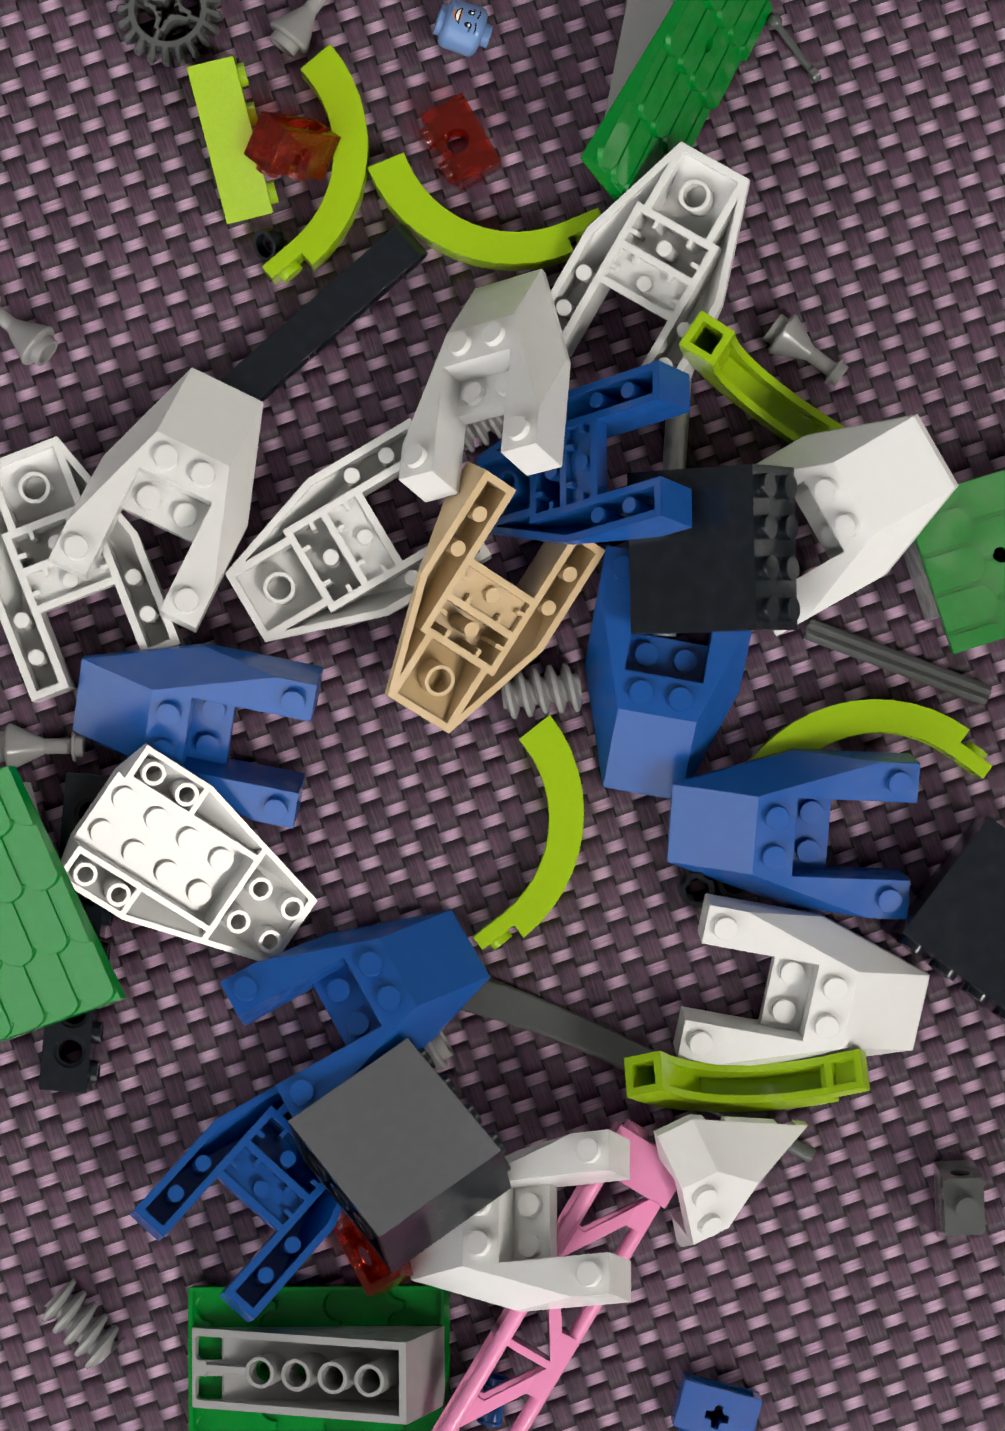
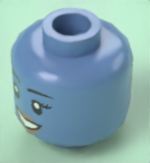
M451 0L449 5L442 4L433 34L438 36L440 47L470 57L476 53L479 46L487 47L493 25L487 24L488 14L484 7L465 0Z

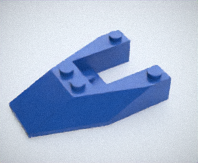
M658 360L568 390L562 467L527 476L501 453L502 439L477 457V466L486 469L516 489L515 494L489 534L575 545L661 537L692 528L691 488L659 476L607 492V438L689 413V374Z
M606 545L584 664L602 786L671 799L672 782L694 776L740 691L752 631L709 633L707 646L644 634H631L629 549Z
M208 643L83 656L73 731L126 759L147 743L212 785L238 814L253 821L293 829L300 809L306 773L229 758L236 707L311 722L318 703L324 667Z
M790 749L672 782L666 860L674 865L693 872L702 873L704 876L782 905L865 918L907 919L910 880L901 869L826 866L831 799L917 803L920 763L910 753Z
M451 909L329 933L255 962L224 979L220 984L244 1026L315 988L346 1045L345 1047L275 1085L293 1118L408 1038L417 1050L421 1047L425 1048L490 979V976Z
M276 1086L215 1119L130 1213L131 1217L154 1238L160 1241L217 1178L275 1232L218 1295L248 1323L260 1314L334 1229L342 1211L338 1203L302 1159L288 1123L292 1116Z

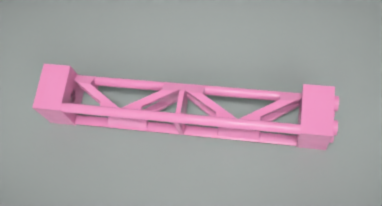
M627 1118L624 1125L615 1120L610 1130L630 1140V1180H622L620 1182L644 1197L584 1226H580L579 1224L604 1182L577 1185L557 1218V1257L566 1256L627 1225L630 1228L614 1254L630 1260L660 1207L665 1209L676 1191L675 1180L659 1160L656 1144L648 1140L651 1133ZM602 1305L583 1306L568 1332L562 1328L561 1308L548 1309V1355L515 1335L528 1311L519 1312L504 1308L431 1431H459L460 1427L524 1394H528L530 1397L510 1431H528ZM507 1346L538 1364V1366L489 1390L481 1391Z

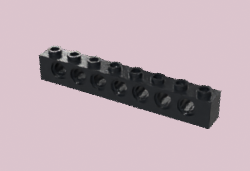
M66 772L59 848L60 860L72 831L84 815L85 807L94 801L111 775ZM80 900L110 961L111 943L105 942L106 926H112L114 914L93 901L87 904ZM99 1008L87 1012L82 1021H74L69 1018L44 1027L39 1080L40 1090L88 1093L92 1090V1084L99 1083L101 1062L100 1060H95L96 1044H102L104 1034V1021L98 1020ZM67 1040H75L81 1045L82 1056L79 1060L73 1061L65 1056L63 1048Z

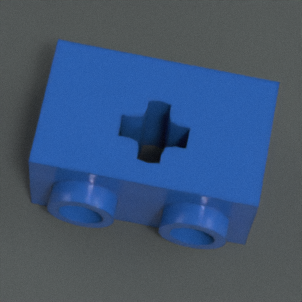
M683 1372L671 1420L673 1426L679 1427L678 1431H755L763 1400L759 1392ZM716 1405H720L724 1415H717L715 1421L710 1420L706 1410L714 1411Z

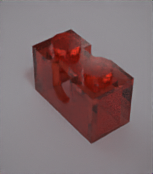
M462 92L421 115L424 128L418 130L429 151L435 148L438 150L443 159V162L439 163L438 167L449 185L455 182L461 192L501 169V159ZM452 138H464L469 144L463 151L453 153L446 146L447 142Z
M261 111L244 155L257 164V171L271 178H278V175L281 174L304 182L306 178L323 180L341 137L317 119Z
M347 1215L337 1221L333 1231L367 1296L384 1294L414 1275L410 1262H407L391 1273ZM363 1247L371 1259V1266L364 1262L359 1253V1248Z

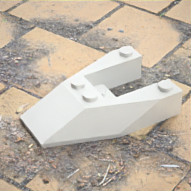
M680 142L590 224L551 289L569 357L571 358L611 288L667 320L641 366L659 360L688 373L690 381L695 368L681 352L679 343L701 310L717 320L723 308L750 180L687 144Z
M542 269L475 288L446 334L402 445L398 480L424 502L459 494L466 425L504 415L501 453L524 474L529 476L562 467L571 362L547 276Z
M191 368L102 457L49 556L51 564L88 581L121 511L124 510L192 543L159 613L160 616L196 633L248 527L263 402L201 371Z
M918 414L807 434L757 463L759 465L794 467V477L797 481L795 500L830 559L796 579L797 599L800 604V615L797 625L886 575L959 486ZM775 630L774 633L777 637L787 630Z
M410 418L309 477L226 571V577L265 642L386 617L409 605L418 570L427 547L402 561L365 497L399 477L402 445L412 422ZM483 543L474 557L481 564L491 559V553L485 543Z
M58 436L0 458V621L31 701L36 703L44 702L76 689L46 612L113 586L116 587L140 650L185 645L178 625L160 616L159 610L166 596L138 532L122 513H120L88 581L51 564L49 556L70 514L91 479L89 473Z
M705 893L697 930L702 944L772 956L758 1020L681 1006L673 1042L678 1058L715 1065L750 1066L803 1060L855 1049L865 1051L866 1056L913 1050L929 982V973L822 914Z
M609 1129L571 1133L517 1150L505 1156L511 1167V1170L507 1172L511 1189L411 1259L412 1281L519 1312L631 1302L630 1260L611 1252L557 1257V1187L630 1180V1140Z

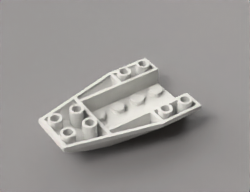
M147 743L115 768L72 831L61 859L75 891L122 920L256 961L283 952L317 902V899L212 785Z

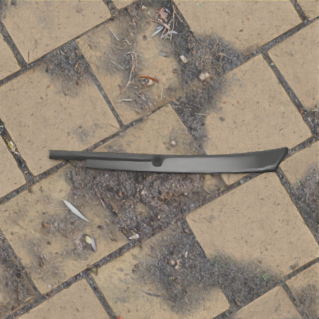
M492 978L461 1009V1011L501 1021L553 1039L624 1071V1058L655 1052L580 1015ZM769 1111L709 1113L719 1118L729 1116L766 1119ZM796 1139L787 1149V1152L810 1163L816 1153V1148Z

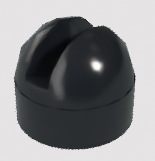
M267 228L256 232L253 238V247L256 255L263 261H269L288 245L287 240H284V233L277 228Z

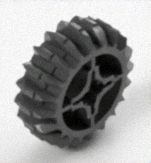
M123 0L126 2L125 4L116 6L118 15L124 17L117 22L118 27L121 31H128L123 37L127 45L135 44L133 50L137 56L144 55L148 51L147 60L151 64H154L159 56L162 55L164 67H170L172 57H177L180 66L186 65L184 55L190 52L195 60H199L201 56L197 47L201 45L205 49H211L212 43L206 36H219L220 30L213 23L223 20L222 12L216 10L222 4L221 0H200L201 13L199 18L193 16L190 10L184 8L185 0ZM172 7H175L177 15L170 14L167 19H164L162 12H170ZM140 9L146 10L149 16L156 19L154 24L156 32L153 38L140 28ZM178 30L190 32L178 40L169 41L173 33Z

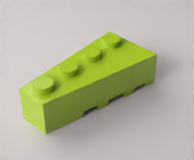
M230 56L187 67L227 224L273 213L272 204L279 203L274 180L266 181L262 165L269 164L264 141L256 142L253 126L259 125L254 101L248 103L246 101L243 87L249 86L244 62L237 63L236 57Z

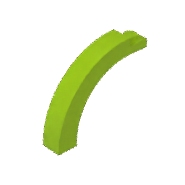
M331 44L300 69L304 81L318 97L330 122L333 138L331 177L322 203L308 225L287 246L262 266L265 274L274 285L281 280L284 283L292 280L302 270L303 267L300 264L304 260L316 271L331 257L353 225L367 185L370 146L361 98L350 72Z
M404 152L367 167L377 193L389 211L409 232L435 251L476 267L492 270L521 271L534 270L566 262L573 253L570 243L576 241L578 244L586 228L601 215L599 208H596L560 224L533 231L510 232L484 228L454 215L432 198L413 173Z
M701 310L680 341L679 347L681 352L697 372L736 406L789 444L807 434L845 428L775 379L744 350L738 342L734 330Z
M882 699L849 701L806 714L771 736L748 760L751 761L790 749L820 750L846 737L880 733L904 736L924 743L948 757L977 779H984L992 768V765L985 761L988 754L970 741L966 745L961 743L970 729L956 720L917 704Z
M551 715L519 739L532 757L540 773L547 796L549 826L544 854L533 879L519 898L473 936L482 950L489 945L493 950L500 947L512 937L509 929L513 926L516 927L523 938L538 926L564 892L580 852L584 827V800L579 770L570 746Z
M861 1049L803 1060L750 1066L715 1065L671 1056L662 1051L624 1058L628 1098L653 1106L702 1112L782 1110L838 1102L841 1096L870 1091L866 1052Z

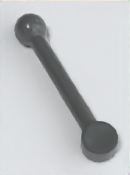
M778 14L770 15L767 19L768 27L778 32L804 67L810 80L813 83L821 80L822 77L819 71L811 65L782 26V18Z

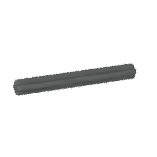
M810 620L806 627L804 638L810 642L966 700L984 705L991 695L992 687L987 683L820 621Z

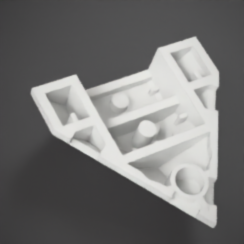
M689 1114L653 1131L659 1160L672 1175L676 1184L681 1211L671 1216L679 1246L695 1245L729 1228L754 1190L781 1156L807 1128L808 1124L800 1120H792L790 1124H777L774 1119L722 1116L720 1120H705L702 1115Z

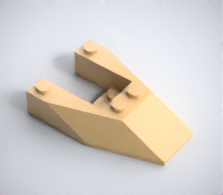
M468 461L461 471L459 494L445 497L418 570L385 691L387 696L447 733L453 731L544 650L606 551L595 543L569 545L545 541L517 586L476 561L474 557L515 494L516 489L486 469Z

